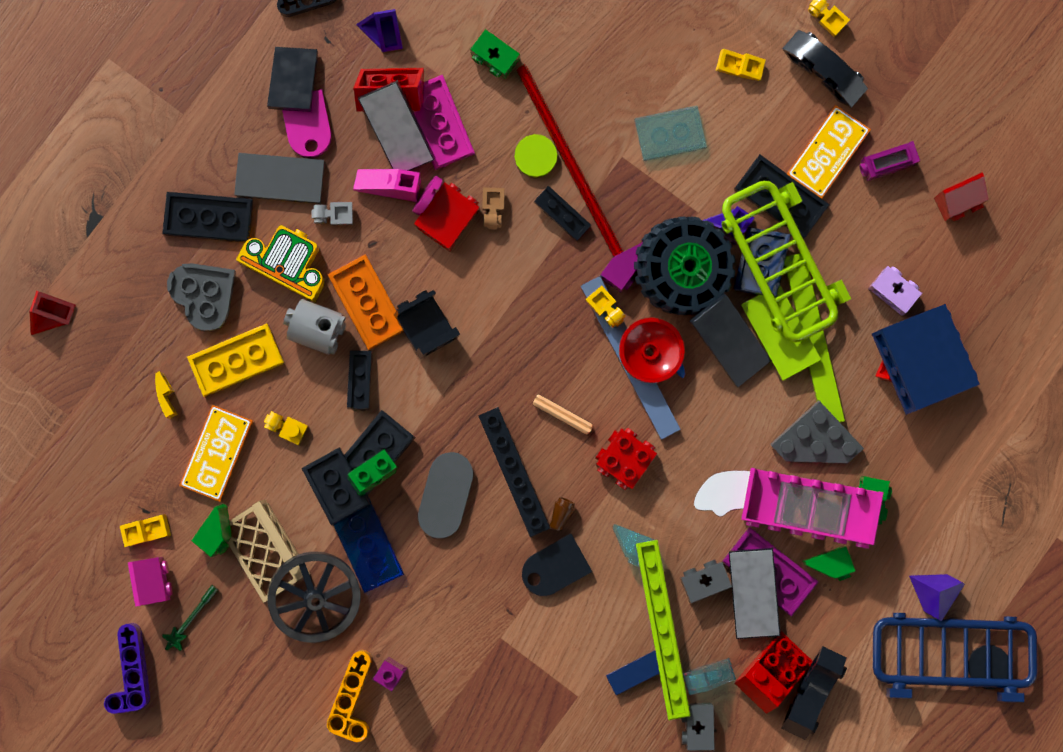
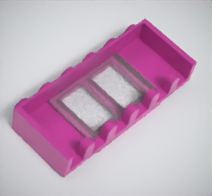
M751 468L741 520L746 521L748 526L759 528V524L768 525L769 530L781 532V528L790 529V534L803 536V532L812 533L811 538L825 540V536L833 537V542L847 544V540L854 541L857 547L869 549V545H875L884 492Z

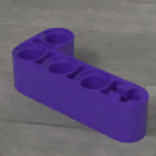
M135 623L122 625L118 630L117 636L124 691L110 694L105 698L104 707L107 712L112 714L136 711L146 707L150 702L142 630ZM126 631H133L134 635L126 636ZM127 643H136V645H131L127 647ZM131 649L137 653L135 661H131L128 658V652ZM133 671L140 675L138 683H134L131 680ZM135 694L142 696L143 702L141 705H137L134 702ZM114 697L120 699V708H115L112 705Z

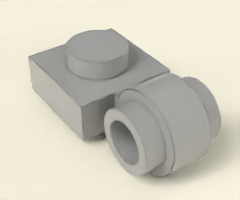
M330 202V210L327 209L326 205H314V209L311 210L312 219H314L316 224L327 223V219L331 218V225H353L352 202Z

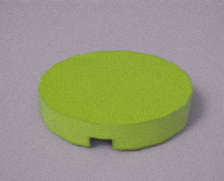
M533 134L526 136L518 143L515 149L514 158L516 166L528 177L539 178L546 176L556 165L557 151L555 145L543 135Z

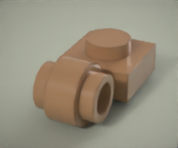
M483 187L482 210L490 211L489 214H484V227H488V229L497 230V228H501L502 215H497L496 211H504L505 188Z

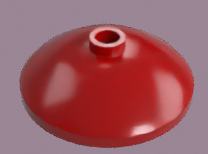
M644 318L634 322L626 329L620 340L619 356L623 367L633 378L645 383H659L669 379L679 370L684 359V343L680 333L672 324L659 318ZM646 349H651L653 351V355L648 356L646 354Z

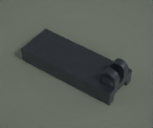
M547 186L533 202L575 241H578L591 226L585 218L550 186Z
M350 350L347 409L352 411L369 410L372 351Z

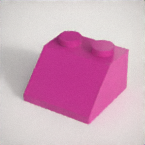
M163 557L128 562L135 607L170 600L172 586L170 582L167 583L166 574L169 573L167 561H164Z

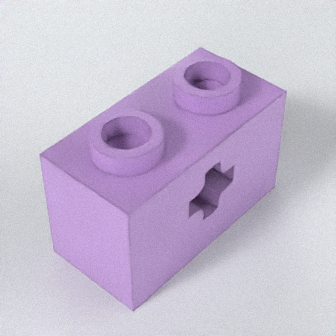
M887 266L868 289L902 316L907 313L922 293L919 291L917 284L910 280L906 281L901 277L902 273L897 268ZM898 285L900 287L898 289L899 292L895 294L893 292L894 286Z

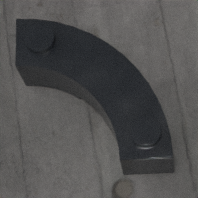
M798 30L782 48L792 63L810 74L814 72L823 80L822 84L835 99L844 105L852 108L868 89L863 82L864 77L859 72L854 71L831 49L818 41V38L811 32L805 33Z
M824 646L821 647L813 659L812 666L807 675H804L797 689L800 694L798 693L793 703L790 704L781 729L804 740L810 734L816 732L819 722H817L818 716L837 680L842 679L846 673L847 667L844 665L847 657Z

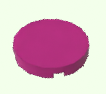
M435 176L412 209L413 213L419 216L425 211L436 193L435 190H439L443 181L441 178Z

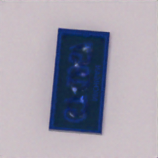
M369 495L367 498L371 504L370 506L334 525L364 593L405 575Z

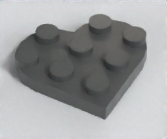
M193 263L182 264V266L177 267L170 273L167 280V290L176 303L185 306V315L193 327L201 331H214L221 329L228 318L236 271Z

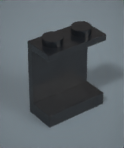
M427 290L415 296L416 300L410 303L408 300L402 302L397 306L398 309L394 314L420 359L453 342L460 336L456 327L451 328L435 301L434 296L436 292L434 290L429 293Z

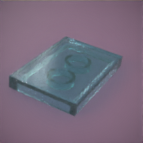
M698 105L634 119L643 161L705 149L707 147Z

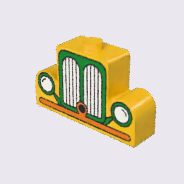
M280 225L268 247L260 239L251 238L246 241L236 258V261L314 303L325 284L323 275L317 269L310 268L319 251V247L316 243L307 239L308 235L298 229L294 232Z

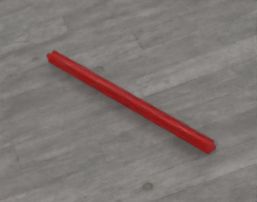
M524 64L516 71H518V75L523 80L522 82L527 92H529L528 94H530L529 96L532 101H534L533 103L538 113H540L539 115L545 127H547L549 134H551L550 136L557 146L556 148H558L566 167H568V171H570L599 230H601L605 238L604 240H606L609 249L615 257L624 250H621L620 243H617L619 240L616 241V239L618 238H615L614 231H611L610 224H607L609 222L607 221L608 219H605L604 212H601L600 205H597L598 203L596 202L598 200H595L594 193H591L590 186H587L589 183L586 184L588 181H585L584 174H581L583 171L580 172L582 169L579 170V164L576 165L578 162L574 160L573 152L570 153L572 150L568 148L567 141H564L563 134H560L562 133V131L559 132L561 129L558 130V124L556 125L557 122L553 120L554 117L551 115V110L548 111L550 108L547 109V103L545 104L546 101H543L540 89L536 87L537 84L536 82L534 83L535 80H532L529 68Z

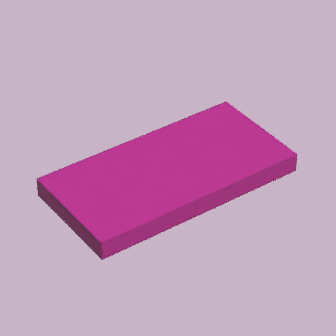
M443 75L425 81L423 104L421 110L414 112L435 156L432 164L435 170L472 156L475 152Z

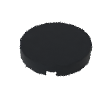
M986 645L975 648L968 657L969 678H986ZM990 645L991 678L1008 679V655L1001 648ZM981 687L984 689H996L994 687Z

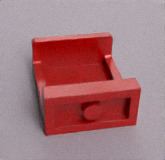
M444 182L428 207L415 221L414 226L450 252L476 213H479L480 207L478 206L479 202L468 195L466 198L460 193L461 189L453 183L448 185Z

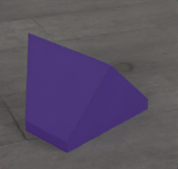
M395 9L374 12L356 24L382 52L403 49Z
M738 206L731 210L735 220L749 214ZM723 213L702 220L713 223L715 229H720L725 234V239L734 245L737 244L732 232L727 234L722 228V222L725 221ZM754 217L738 223L742 234L750 226Z
M948 574L909 575L923 611L940 621L943 620L965 585Z

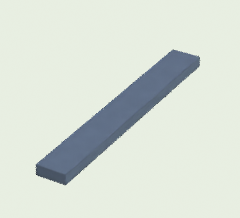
M600 276L581 285L586 298L601 285L605 289L606 287ZM593 310L621 363L619 344L622 335L627 329L625 323L623 322L618 327L612 328L604 319L607 316L606 312L599 317ZM623 367L660 439L662 440L681 430L656 383H645L633 378Z

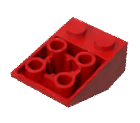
M781 631L780 636H776L764 648L734 684L767 714L780 705L810 667L812 660Z

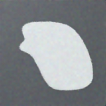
M727 471L711 476L699 489L694 500L695 508L698 510H713L718 516H723L730 510L744 508L750 471Z

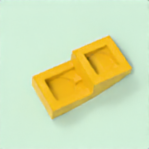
M722 49L716 71L760 81L766 60L747 53L742 55Z
M159 371L155 373L156 393L165 417L171 419L178 415L167 397L174 390L164 373Z
M166 514L120 526L124 547L171 536Z

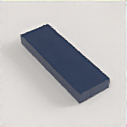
M655 650L606 675L615 695L659 674Z

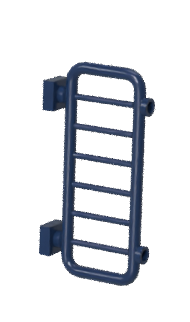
M893 613V617L882 618L874 625L873 672L879 681L892 684V688H886V697L912 698V689H906V684L1004 688V692H997V701L1024 702V693H1017V688H1028L1033 685L1037 678V634L1033 626L1026 622L1017 621V617L1004 616V621L943 619L940 621L932 618H906V613ZM886 626H897V675L884 674L881 668L882 629ZM902 626L919 627V676L901 675ZM924 627L942 628L941 677L924 676ZM946 628H964V677H946ZM968 629H986V678H968ZM990 629L1008 630V679L991 678ZM1013 630H1022L1028 634V676L1022 680L1013 679Z

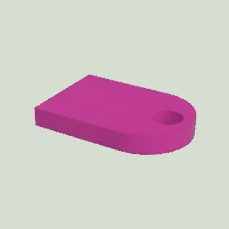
M317 90L313 91L311 112L282 110L289 144L298 155L305 158H315L325 153L332 139L323 91ZM310 141H315L318 144L314 152L306 150V145Z

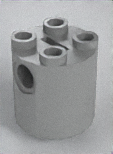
M301 299L295 310L288 309L283 324L289 326L287 340L327 355H334L338 347V342H336L338 335H343L346 328V323H344L346 317L339 312Z

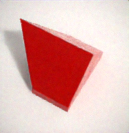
M36 291L29 311L31 335L66 324L69 325L76 304Z

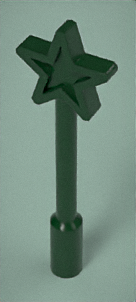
M214 585L210 586L201 598V602L179 630L175 626L171 634H162V637L168 641L165 650H169L173 646L179 651L183 649L181 641L187 638V635H182L205 604H208L219 590Z

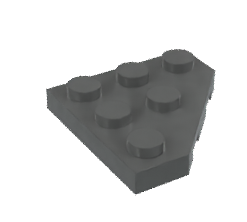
M819 400L770 444L785 461L849 463L864 449Z

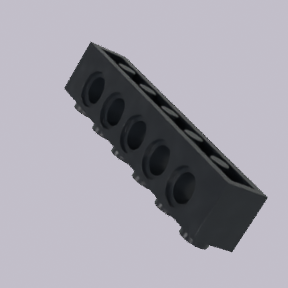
M499 407L478 415L529 536L532 537L550 529Z

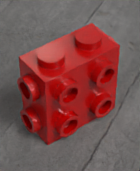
M621 428L619 432L614 430L608 439L611 444L606 450L602 448L595 457L598 460L596 463L599 467L597 471L607 478L609 475L617 480L615 484L625 491L627 488L631 490L634 488L657 455L654 451L656 447L646 440L642 443L636 439L638 435L629 428L626 430Z

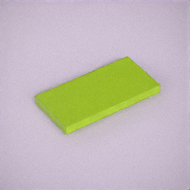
M781 286L779 287L777 297L785 294ZM758 295L741 304L783 381L821 361L810 338L801 342H791L785 338L781 330L776 332L772 328L771 320L774 319V316L763 295ZM787 297L777 302L784 318L795 313ZM798 316L787 322L790 330L795 334L805 330Z

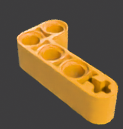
M359 650L351 657L327 720V728L331 733L353 742H361L369 734L368 724L352 716L372 664V655L366 650ZM364 655V660L367 661V664L364 663L359 671H352V667L356 669L359 664L356 657L359 658ZM354 675L358 677L359 685L357 687L349 685V676ZM346 696L350 698L351 706L349 708L342 707L340 704L341 697ZM338 717L342 719L343 727L341 729H336L333 726V718ZM356 725L361 726L364 729V735L361 737L354 735L353 727Z

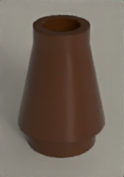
M559 497L558 501H555L550 527L562 531L564 525L575 511V503L566 498Z

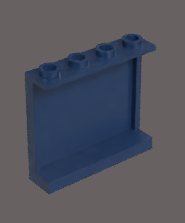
M946 304L872 333L906 415L980 385L977 373L971 365L969 354L962 344L960 333L956 330L952 315L947 309Z

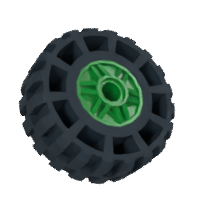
M683 216L671 218L651 228L649 234L644 235L641 240L643 242L641 247H637L636 250L638 259L634 262V269H637L638 276L635 279L637 284H641V293L645 298L648 297L651 300L650 303L654 307L661 308L663 312L677 315L699 314L723 295L724 292H729L732 286L729 283L730 279L735 276V270H732V263L736 262L735 255H731L730 252L732 248L730 241L724 240L725 234L720 229H715L713 223L707 220L702 221L699 217Z

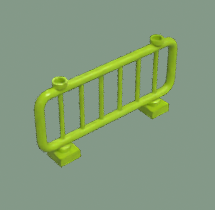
M760 181L725 199L722 206L725 221L722 222V228L727 234L732 232L774 316V319L771 320L772 328L776 332L781 330L785 338L791 342H801L832 326L838 318L837 305L845 303L851 297L842 279L826 286L788 210L802 202L794 183L791 182L778 189L770 181ZM763 189L771 193L774 199L773 202L735 220L731 212V206L734 203ZM777 205L784 221L745 240L738 223ZM787 225L794 240L755 259L748 243ZM796 244L803 260L765 279L757 263ZM806 263L813 279L774 298L767 283ZM816 283L823 299L784 318L777 302ZM824 302L826 303L830 312L827 319L797 334L790 330L787 324L788 321Z

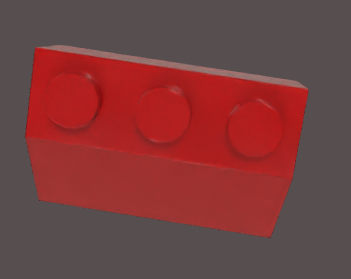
M424 68L361 69L353 87L356 112H364L358 100L360 96L397 80L413 112L420 111L424 98Z

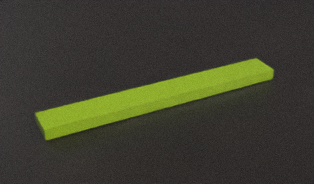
M801 253L787 256L785 269L803 260ZM806 263L786 273L790 291L811 280ZM813 285L791 295L795 313L816 302ZM818 306L798 316L805 330L821 322ZM821 331L809 337L821 358V361L809 367L816 401L819 400L839 422H843L845 419L824 331Z
M658 540L637 543L636 550L668 720L690 717Z

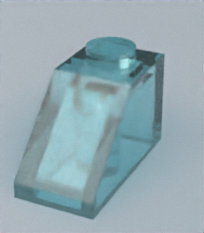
M613 524V532L624 556L629 558L628 563L640 567L636 544L653 541L654 539Z
M729 658L683 673L689 695L710 691L736 679Z

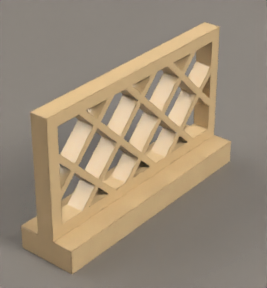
M261 500L230 520V526L236 525L241 528L239 537H231L228 544L264 603L267 601V595L262 589L264 580L270 582L272 579L265 577L267 565L279 568L283 562L298 555V552L267 501ZM254 512L258 519L256 527L246 525L247 515ZM244 528L255 530L253 542L242 540ZM259 531L267 533L269 537L267 546L257 543ZM241 543L252 545L250 557L241 554ZM256 547L266 549L264 561L253 558ZM270 550L279 553V564L268 562ZM252 562L263 564L261 576L253 574L251 570ZM299 565L289 571L294 579L288 583L293 585L303 579ZM281 587L278 588L276 595L284 591L285 589Z

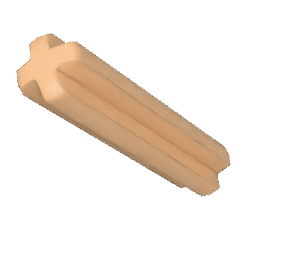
M537 395L533 401L534 406L586 435L593 428L591 423L541 395Z

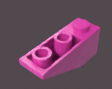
M358 169L353 191L417 202L421 185L420 173L401 169Z

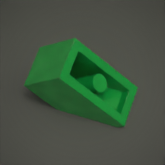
M225 504L214 507L191 540L210 557L218 554L222 555L229 547L228 542L232 535L228 507Z
M841 546L802 560L803 565L830 578H838L839 581L850 578V573L855 572L847 546Z

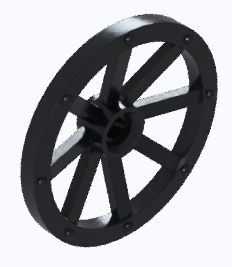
M317 551L298 554L284 562L274 573L267 592L270 616L279 630L292 639L308 643L330 640L346 630L356 617L361 599L358 580L349 565L335 555ZM322 561L327 563L317 587L313 586L305 564L306 562ZM299 565L307 590L304 591L282 580V578L292 568ZM336 566L347 576L348 581L323 592L331 571ZM278 586L303 598V600L276 607ZM349 588L352 589V600L349 608L326 600ZM318 598L317 602H311L312 599ZM306 607L295 628L286 624L279 615ZM322 608L345 614V616L338 624L329 629ZM316 611L322 632H301L312 612Z

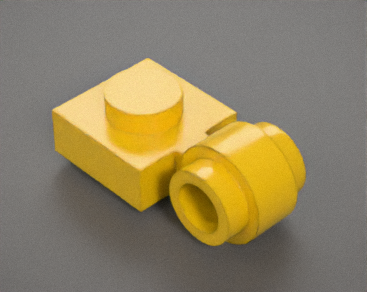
M813 0L809 4L808 12L815 18L823 16L819 24L835 37L850 19L835 5L829 11L827 9L829 4L826 0Z
M602 285L585 299L599 317L606 312L607 316L604 319L610 327H618L624 322L625 314L618 307L616 309L612 308L616 300Z
M272 411L270 415L267 414L264 420L265 428L274 432L277 429H282L279 437L300 445L308 425L290 417H287L285 423L281 421L283 416Z

